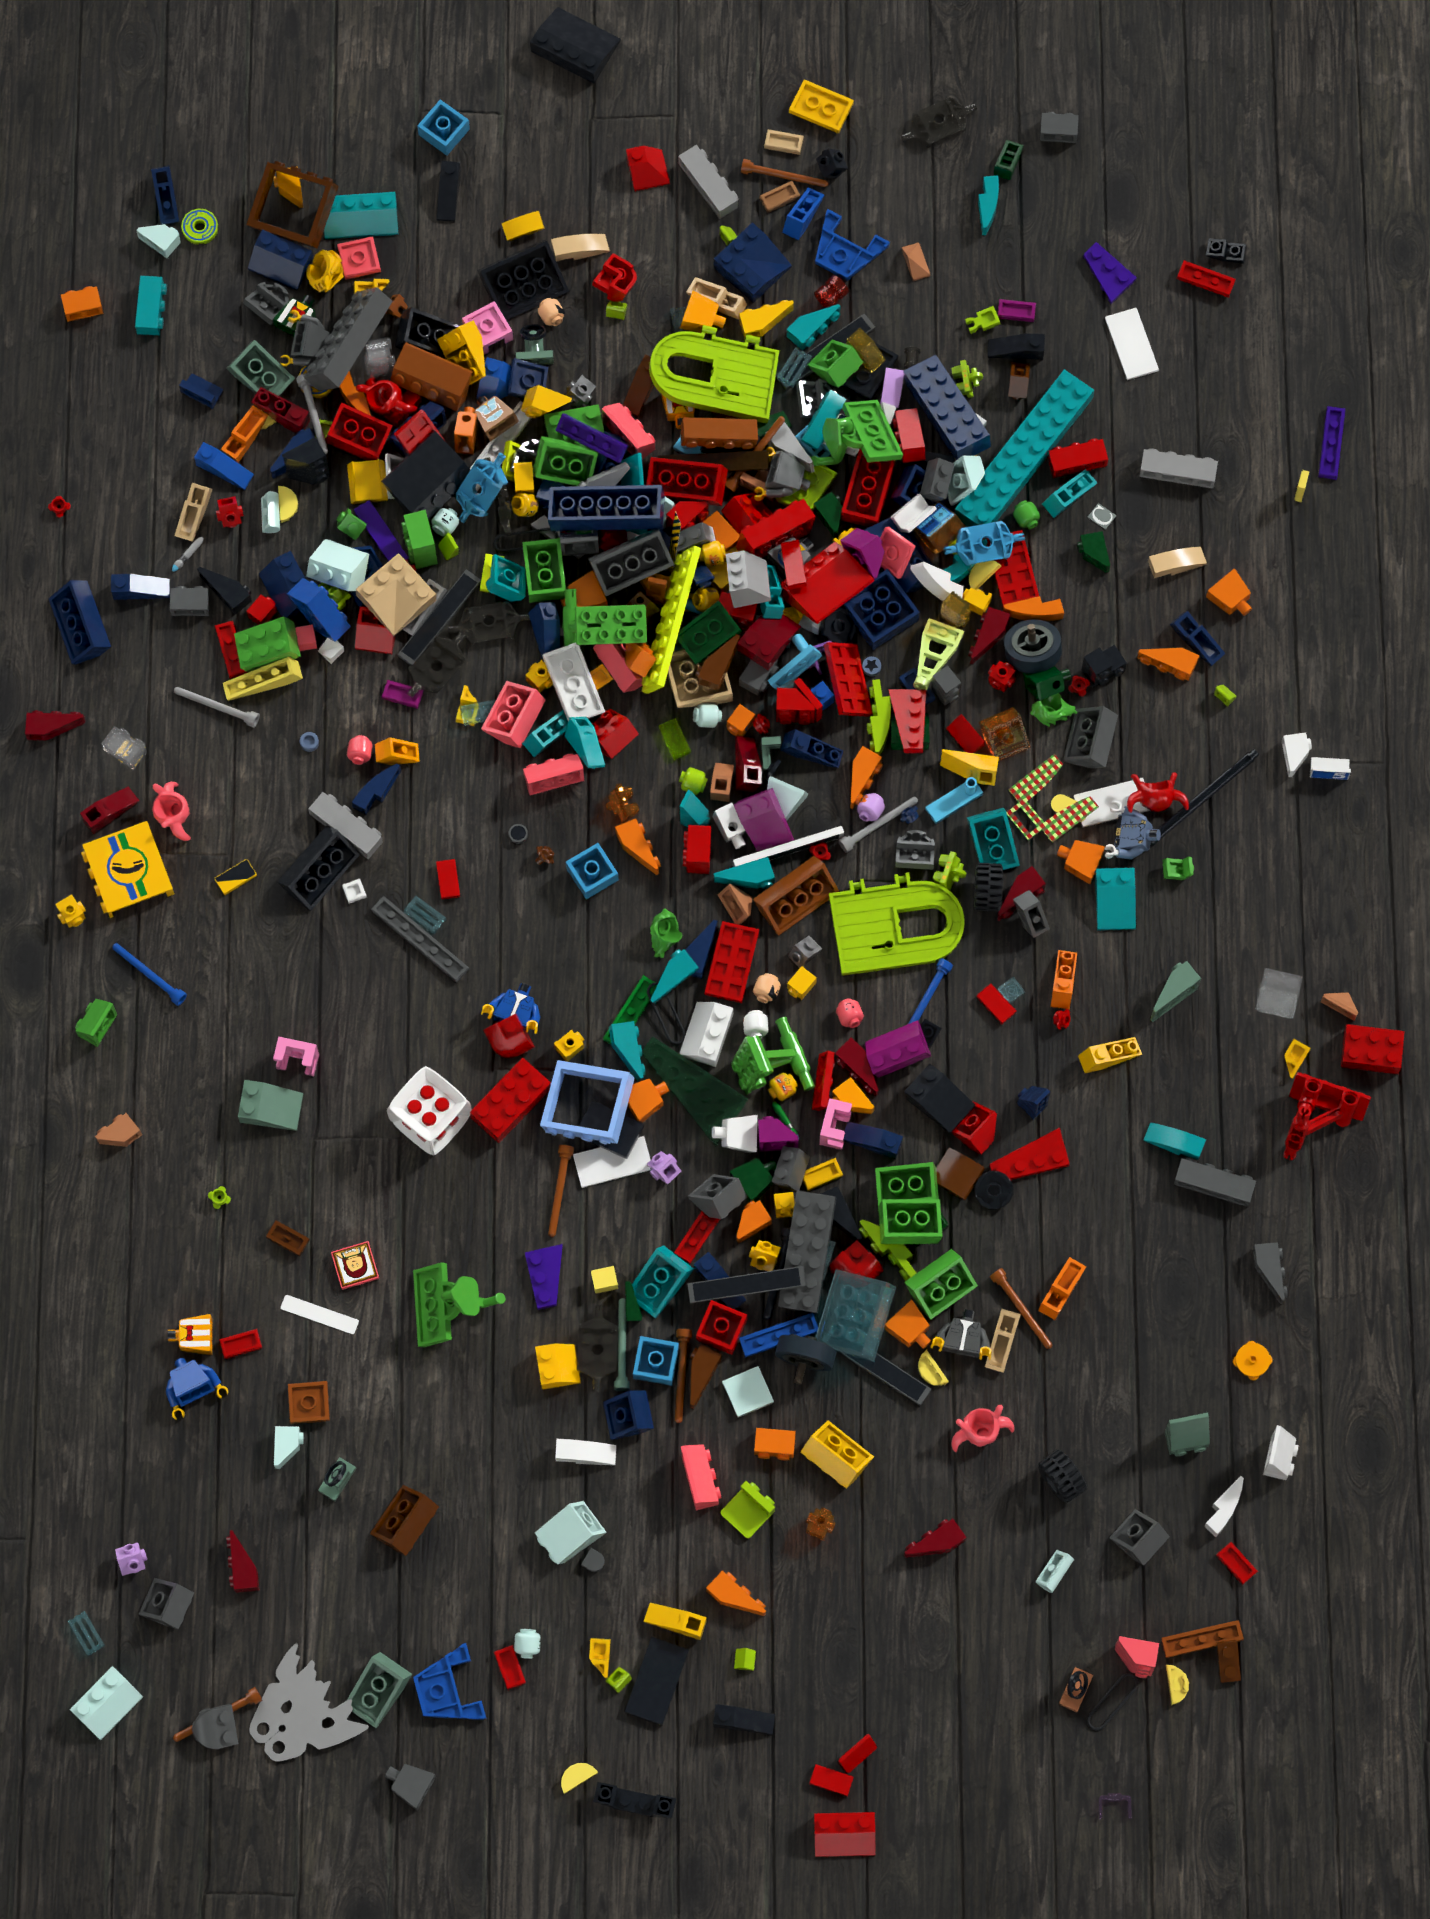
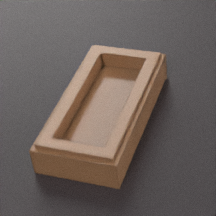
M790 181L760 195L759 199L767 213H770L800 199V194L793 181Z

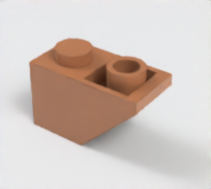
M715 763L710 800L729 802L734 765Z
M125 1113L124 1115L116 1116L112 1121L113 1123L108 1127L104 1126L98 1130L95 1137L99 1144L127 1147L142 1136V1133L128 1114Z

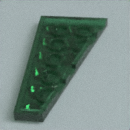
M652 1036L642 1050V1055L716 1147L721 1138H712V1128L722 1127V1120L737 1118L748 1102V1098Z

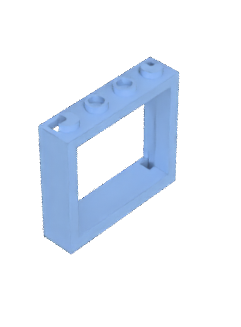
M557 1060L540 1126L545 1130V1133H550L553 1136L563 1134L564 1137L570 1139L581 1137L582 1140L588 1142L598 1140L605 1145L607 1143L617 1144L635 1078L630 1072ZM564 1074L621 1083L608 1131L552 1122Z

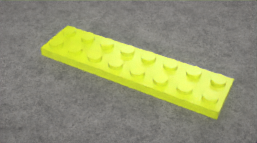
M693 546L676 556L675 569L670 576L671 585L666 591V602L660 612L662 617L656 627V639L651 645V649L654 651L653 655L657 659L646 677H643L641 683L643 685L641 692L646 694L654 692L665 685L701 548Z

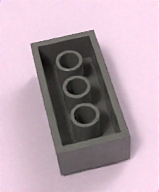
M652 529L588 559L605 596L674 565L658 529Z

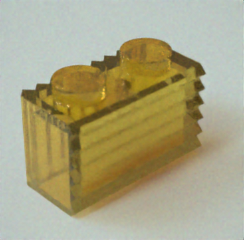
M952 591L941 604L940 617L957 629L961 626L965 627L970 620V603H967L964 598H961V596L955 594V591Z

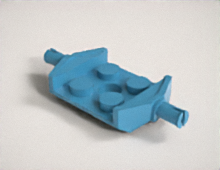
M499 453L494 462L484 459L476 460L456 492V499L462 506L463 512L458 518L462 523L466 522L470 514L479 517L487 516V510L502 486L508 483L502 468H500V465L506 458L504 454ZM477 484L482 488L480 494L476 491Z
M1002 521L965 527L958 530L955 545L944 547V551H946L944 553L945 555L957 553L966 566L998 559L1006 560L1011 556L1013 543L1024 541L1025 536L1024 533L1013 535ZM982 538L990 540L989 547L982 544Z

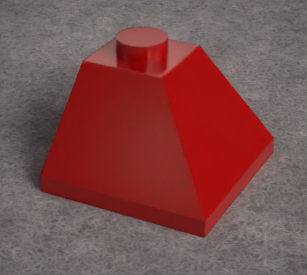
M648 146L626 149V159L634 191L670 184L662 149Z
M973 1101L975 1107L952 1131V1134L971 1150L982 1154L994 1141L997 1113Z

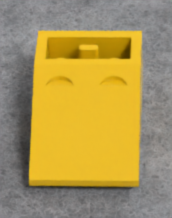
M474 320L455 328L437 339L448 361L473 371L470 385L486 376L482 336Z

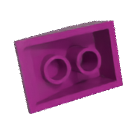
M773 788L734 804L740 822L758 852L794 841Z

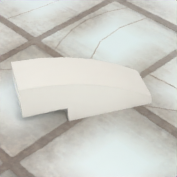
M925 562L911 565L910 569L916 578L940 600L948 604L962 601L964 586L950 581L951 573Z
M557 1439L555 1459L556 1461L576 1462V1464L615 1466L616 1445Z
M1242 1476L1212 1506L1217 1512L1206 1522L1204 1527L1215 1537L1226 1526L1235 1510L1242 1491L1244 1480Z

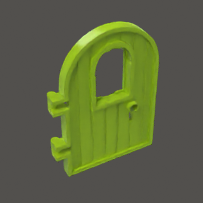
M706 325L702 326L701 333L692 331L676 332L664 337L655 346L649 362V373L656 389L668 400L683 406L743 419H757V422L768 423L780 350L759 346L760 337L746 334L744 342L716 337L717 328ZM705 333L711 334V340L704 339ZM748 342L755 344L754 350L747 349ZM673 356H684L713 363L710 382L673 374L668 368V359Z
M905 873L904 876L895 874V884L865 888L864 879L854 883L852 880L849 881V891L829 893L841 975L929 964L939 961L940 958L944 959L957 947L964 931V913L958 899L951 891L940 884L930 881L911 882L909 873ZM906 883L907 888L900 889V884ZM861 889L862 894L855 895L854 890ZM937 909L945 915L946 927L941 933L902 939L898 913ZM886 944H891L892 947H891V948H888V947H886L885 945H886ZM874 946H885V948L872 949Z

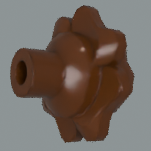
M536 847L538 858L535 861L537 864L541 865L543 862L548 864L554 863V852L550 847Z

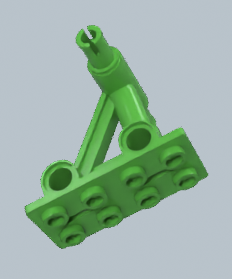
M564 589L565 606L563 608L562 626L564 646L575 642L579 646L647 642L645 605L579 607L576 600L577 589Z
M787 1017L779 1018L775 1022L781 1034L780 1041L784 1048L783 1050L765 1051L759 1036H746L731 1063L732 1069L738 1074L740 1088L745 1091L746 1095L750 1094L753 1090L765 1086L767 1083L764 1077L772 1074L774 1068L790 1063L794 1074L799 1077L804 1091H809L816 1087L809 1073L810 1066L805 1058L804 1051L799 1044L796 1033L792 1032Z

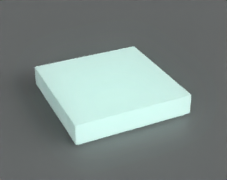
M759 1366L722 1381L738 1418L774 1403Z

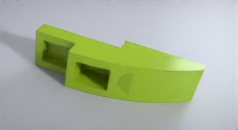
M880 679L872 680V687H869L870 698H874V704L871 705L873 716H870V723H867L868 735H872V741H869L870 750L880 755L889 733L891 701L890 696L882 697Z
M863 1219L859 1222V1231L864 1239H869L871 1242L870 1247L874 1253H879L881 1257L889 1253V1260L893 1265H898L901 1269L899 1273L905 1281L917 1274L909 1263L912 1260L913 1254L904 1244H881L880 1227Z

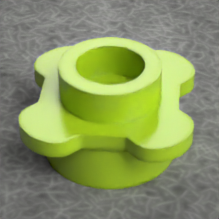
M223 1186L208 1193V1198L212 1200L215 1209H219L221 1205L229 1204L231 1201Z

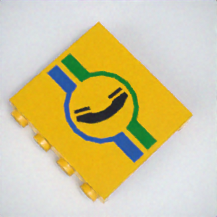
M147 821L83 844L84 851L81 854L85 863L89 861L91 868L87 870L91 880L94 878L97 885L94 886L97 896H102L104 901L100 903L104 913L108 912L110 918L113 917L112 912L157 895L166 893L167 897L174 895L172 885Z

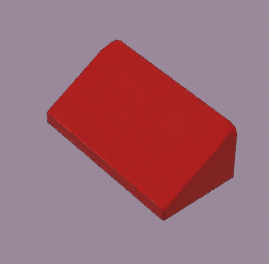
M407 390L402 395L404 403L418 406L422 402L421 397ZM394 411L391 414H385L383 417L398 428L410 414H401Z
M962 714L946 728L967 753L975 754L985 746V741Z
M869 1734L865 1735L839 1758L838 1764L846 1773H850L877 1749Z

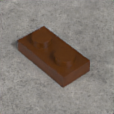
M275 1220L266 1235L267 1239L299 1257L310 1241L306 1236Z
M1237 1640L1217 1642L1220 1682L1241 1681Z

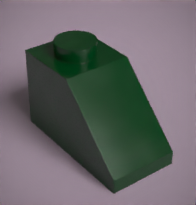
M830 492L813 503V511L833 538H837L843 502L839 496H835Z
M1103 531L1080 535L1077 548L1078 552L1082 553L1083 559L1103 572L1108 573L1110 562Z

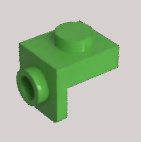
M349 508L345 512L342 511L336 519L338 521L337 528L354 540L359 537L366 527V523L351 514Z
M1186 857L1183 860L1172 858L1162 860L1165 879L1185 880L1193 875L1194 865L1192 857Z

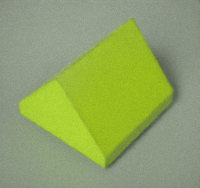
M609 301L606 307V317L624 320L627 304Z
M748 1648L736 1649L734 1669L754 1671L756 1651Z
M618 1667L607 1678L606 1682L619 1693L632 1678L628 1672Z

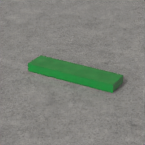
M643 975L612 1024L634 1021V1024H636L650 1002L647 988L655 982ZM657 985L651 987V989H650V995H651V997H652V995H653V993H654V991H655ZM608 1029L603 1040L611 1045Z

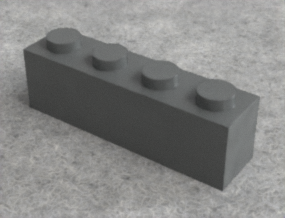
M1181 1158L1174 1185L1246 1207L1249 1206L1256 1181L1251 1176H1239L1228 1169H1223V1171L1216 1169L1212 1164L1204 1163L1203 1165L1196 1163L1197 1161L1192 1158Z

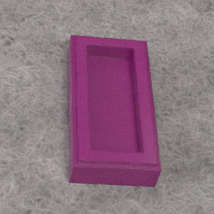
M999 299L998 318L1034 322L1036 303Z
M387 680L382 699L418 709L424 691L423 689Z

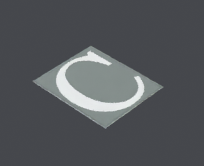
M1099 503L1088 516V518L1105 530L1116 517L1114 513Z

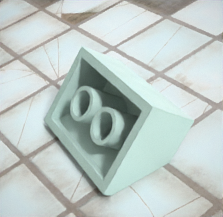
M325 539L309 558L306 577L346 591H356V588L365 581L369 554Z
M112 1666L70 1711L93 1734L102 1740L143 1696Z

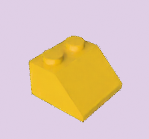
M537 385L527 390L520 411L525 412V415L530 418H536L571 402L572 398Z
M554 1343L535 1347L542 1389L581 1383L574 1344Z

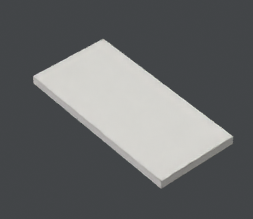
M1137 308L1106 316L1105 320L1126 379L1130 380L1159 371Z
M1134 781L1074 795V800L1076 801L1091 796L1099 806L1081 822L1082 827L1118 819V815L1122 814L1121 812L1114 814L1110 811V808L1119 809L1112 802L1118 800L1121 802L1122 807L1127 806L1128 797L1138 791ZM1136 802L1133 806V809L1140 813L1150 811L1143 807L1140 802Z
M644 1136L638 1138L628 1159L601 1147L573 1154L582 1188L651 1170L647 1165L651 1160Z

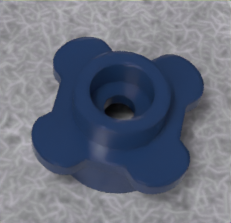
M917 806L905 808L901 814V822L905 821L906 824L915 821L919 817L916 811L918 809Z

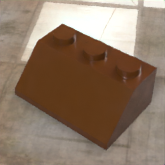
M402 1485L370 1534L393 1550L406 1556L413 1548L419 1536L424 1532L429 1521L434 1517L439 1506L425 1494Z

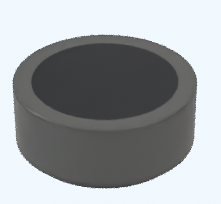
M522 824L513 825L509 829L510 840L515 844L524 843L528 838L527 828Z

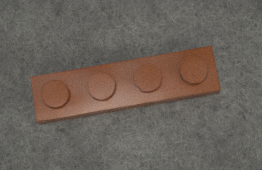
M1239 1620L1161 1638L1166 1658L1217 1647V1642L1237 1640L1239 1642L1244 1640Z

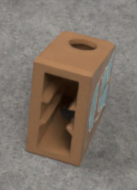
M482 396L477 400L479 407L475 409V413L489 441H492L519 422L514 411L497 396H493L489 400Z

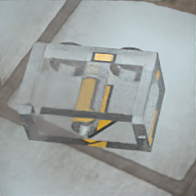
M114 726L101 743L102 748L134 770L147 753L145 743L139 738L133 739L130 737V733L124 728L118 729Z

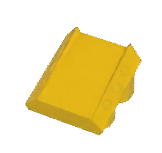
M383 460L352 461L347 464L351 504L365 503L368 500L370 502L388 500L387 489L381 482L386 477Z

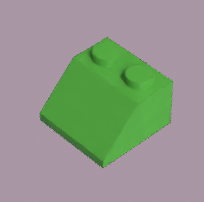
M831 340L807 365L819 377L827 381L829 385L839 388L859 369L863 361L853 346Z
M95 999L93 1003H89L85 1011L86 1015L77 1022L75 1029L80 1038L98 1047L116 1018L117 1012L112 1003Z

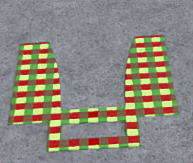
M1055 754L1008 789L1018 803L1006 813L1028 840L1042 830L1054 842L1099 807L1089 796L1066 807L1044 822L1027 801L1044 788L1063 766V763ZM1019 808H1022L1037 826L1030 833L1013 814Z

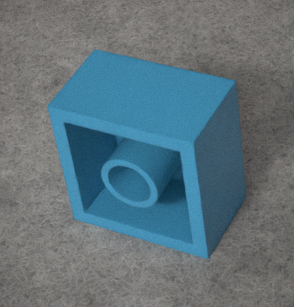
M439 100L417 125L418 135L445 155H448L470 130L469 120L442 100Z
M599 843L566 861V869L585 899L590 898L619 880L618 872Z
M640 1336L633 1379L672 1386L679 1343Z

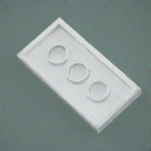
M576 642L542 655L568 722L570 717H587L589 719L605 712L580 646L576 645Z

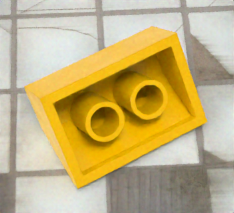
M826 1421L811 1435L801 1450V1453L808 1460L815 1463L823 1472L829 1474L838 1484L846 1489L858 1478L874 1458L873 1455L830 1421Z

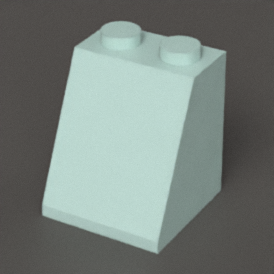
M584 1501L568 1504L535 1532L540 1545L548 1550L550 1559L557 1564L567 1562L607 1533Z

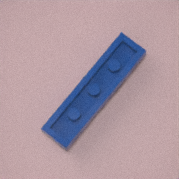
M810 1313L740 1337L739 1341L746 1358L777 1347L781 1335L794 1334L805 1337L819 1333V1328L814 1314Z

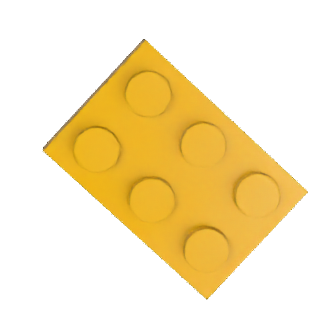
M804 79L789 108V113L839 134L854 104V100Z

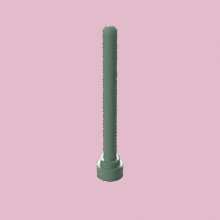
M624 1298L619 1299L618 1377L614 1381V1390L616 1391L630 1390V1381L626 1377V1299Z

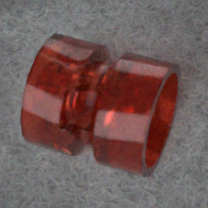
M832 275L825 282V286L819 287L814 292V295L824 308L836 305L838 299H843L849 293V289L839 277Z

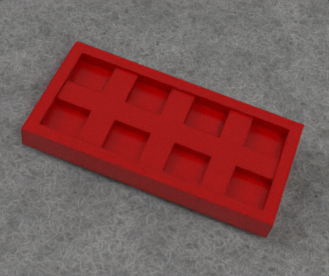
M423 410L418 411L394 433L408 455L433 431H436L442 437Z
M1023 530L1010 533H1013V535L1023 533ZM986 538V540L988 541V546H987V547H989V546H990V540H989L988 538ZM1025 540L1014 542L1011 556L1008 559L994 560L1001 565L994 573L1002 607L1005 604L1039 597Z
M827 642L823 646L839 715L869 717L873 713L857 644Z
M722 921L705 995L742 1003L759 929Z

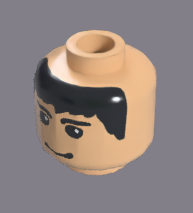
M544 299L538 308V314L545 325L558 326L562 323L565 311L557 299Z
M765 973L757 978L753 993L758 1001L768 1003V1001L771 1002L777 998L781 984L776 976Z

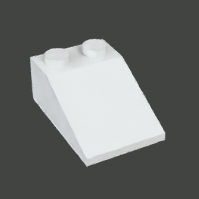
M1277 1425L1271 1437L1263 1475L1287 1480L1288 1475L1292 1476L1294 1464L1291 1461L1293 1456L1296 1457L1299 1445H1295L1296 1438L1281 1426Z

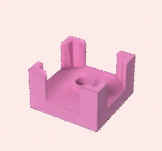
M495 301L462 318L463 325L474 320L482 336L484 355L489 352L488 346L504 339L505 343L513 340V331Z
M278 1037L273 1060L277 1061L276 1069L286 1070L289 1056L303 1059L302 1065L306 1066L305 1075L314 1077L319 1058L317 1045Z
M829 1098L820 1133V1145L842 1150L845 1132L835 1129L837 1120L843 1122L850 1121L851 1103Z

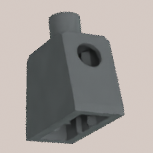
M404 1764L401 1771L390 1766L385 1777L394 1782L391 1790L418 1811L436 1775Z

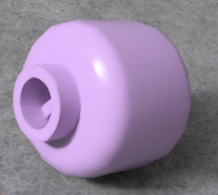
M876 793L866 794L857 805L859 817L866 822L876 821L885 809L883 798Z

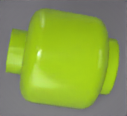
M689 767L686 772L682 771L678 782L682 783V790L686 792L690 790L694 795H697L699 792L703 793L708 778H705V772Z

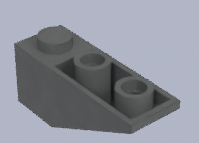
M1278 1242L1255 1244L1253 1247L1255 1269L1278 1302L1283 1304L1288 1294L1287 1287L1283 1286L1282 1280L1285 1279V1269L1280 1264V1260H1283L1282 1248H1278Z

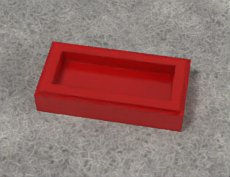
M455 859L437 861L441 899L460 897Z
M991 983L976 996L1002 1025L1017 1012Z
M257 1329L219 1339L224 1359L263 1349Z
M1232 1542L1216 1554L1219 1560L1242 1585L1258 1572Z
M513 1645L495 1651L494 1654L507 1690L526 1684Z
M816 1764L809 1784L848 1797L854 1777Z

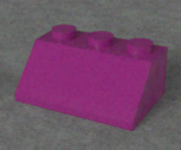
M918 1020L865 1042L869 1065L872 1073L878 1078L931 1057Z

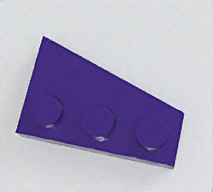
M1097 242L1084 253L1083 257L1093 275L1096 276L1110 304L1136 281L1137 277Z
M563 1244L525 1252L538 1310L557 1306Z

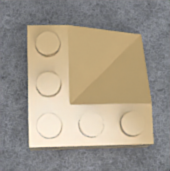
M399 553L356 588V596L393 636L436 601V593Z
M685 650L673 652L667 675L677 708L697 707L702 703L718 705L733 701V693L727 673L719 692L698 684V677L695 676L699 665L693 662Z

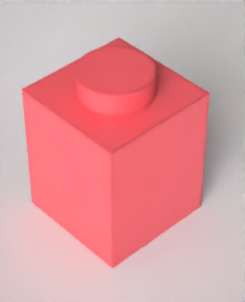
M313 625L296 627L299 650L317 649Z

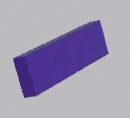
M1330 406L1326 408L1318 477L1337 480L1345 408Z
M565 413L561 415L555 430L618 463H621L628 446Z
M370 500L354 509L356 516L366 523L365 529L388 562L398 553L404 559L410 561Z

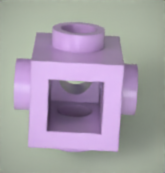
M662 1151L654 1155L652 1160L647 1163L653 1178L656 1180L660 1179L666 1184H669L682 1172L676 1164V1159L671 1154L666 1155Z
M139 1543L127 1544L124 1547L115 1549L122 1576L145 1569L144 1561L147 1560L145 1550L140 1549Z

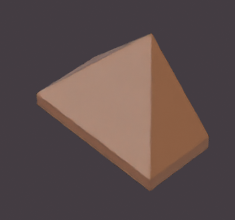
M915 243L902 247L901 249L912 280L916 281L929 277L930 272L920 244Z
M729 884L718 894L735 924L740 925L751 916L752 896L733 884Z
M1328 993L1323 995L1321 1003L1355 1021L1358 1011L1349 993Z

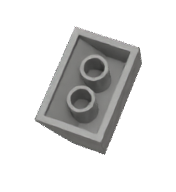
M745 550L726 554L729 591L734 608L771 601L767 561Z

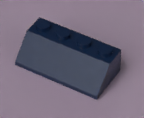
M70 580L48 598L72 665L101 656L111 648L88 581Z

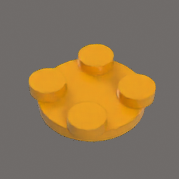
M1249 1341L1243 1345L1233 1359V1365L1241 1373L1248 1376L1250 1380H1257L1259 1376L1267 1371L1272 1363V1357L1267 1349L1254 1341Z

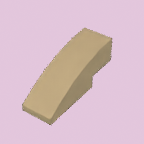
M579 234L551 239L556 262L569 258L578 260L610 252L605 234Z
M696 277L686 292L691 296L692 291H695L718 303L717 311L738 320L739 313H742L747 306L744 297L728 292L725 287Z
M192 483L175 533L176 537L193 542L205 514L212 493L211 488Z
M1201 547L1163 552L1149 556L1148 560L1154 578L1170 573L1172 576L1207 565Z
M1001 1309L990 1347L991 1360L987 1357L986 1368L1004 1373L1021 1314Z

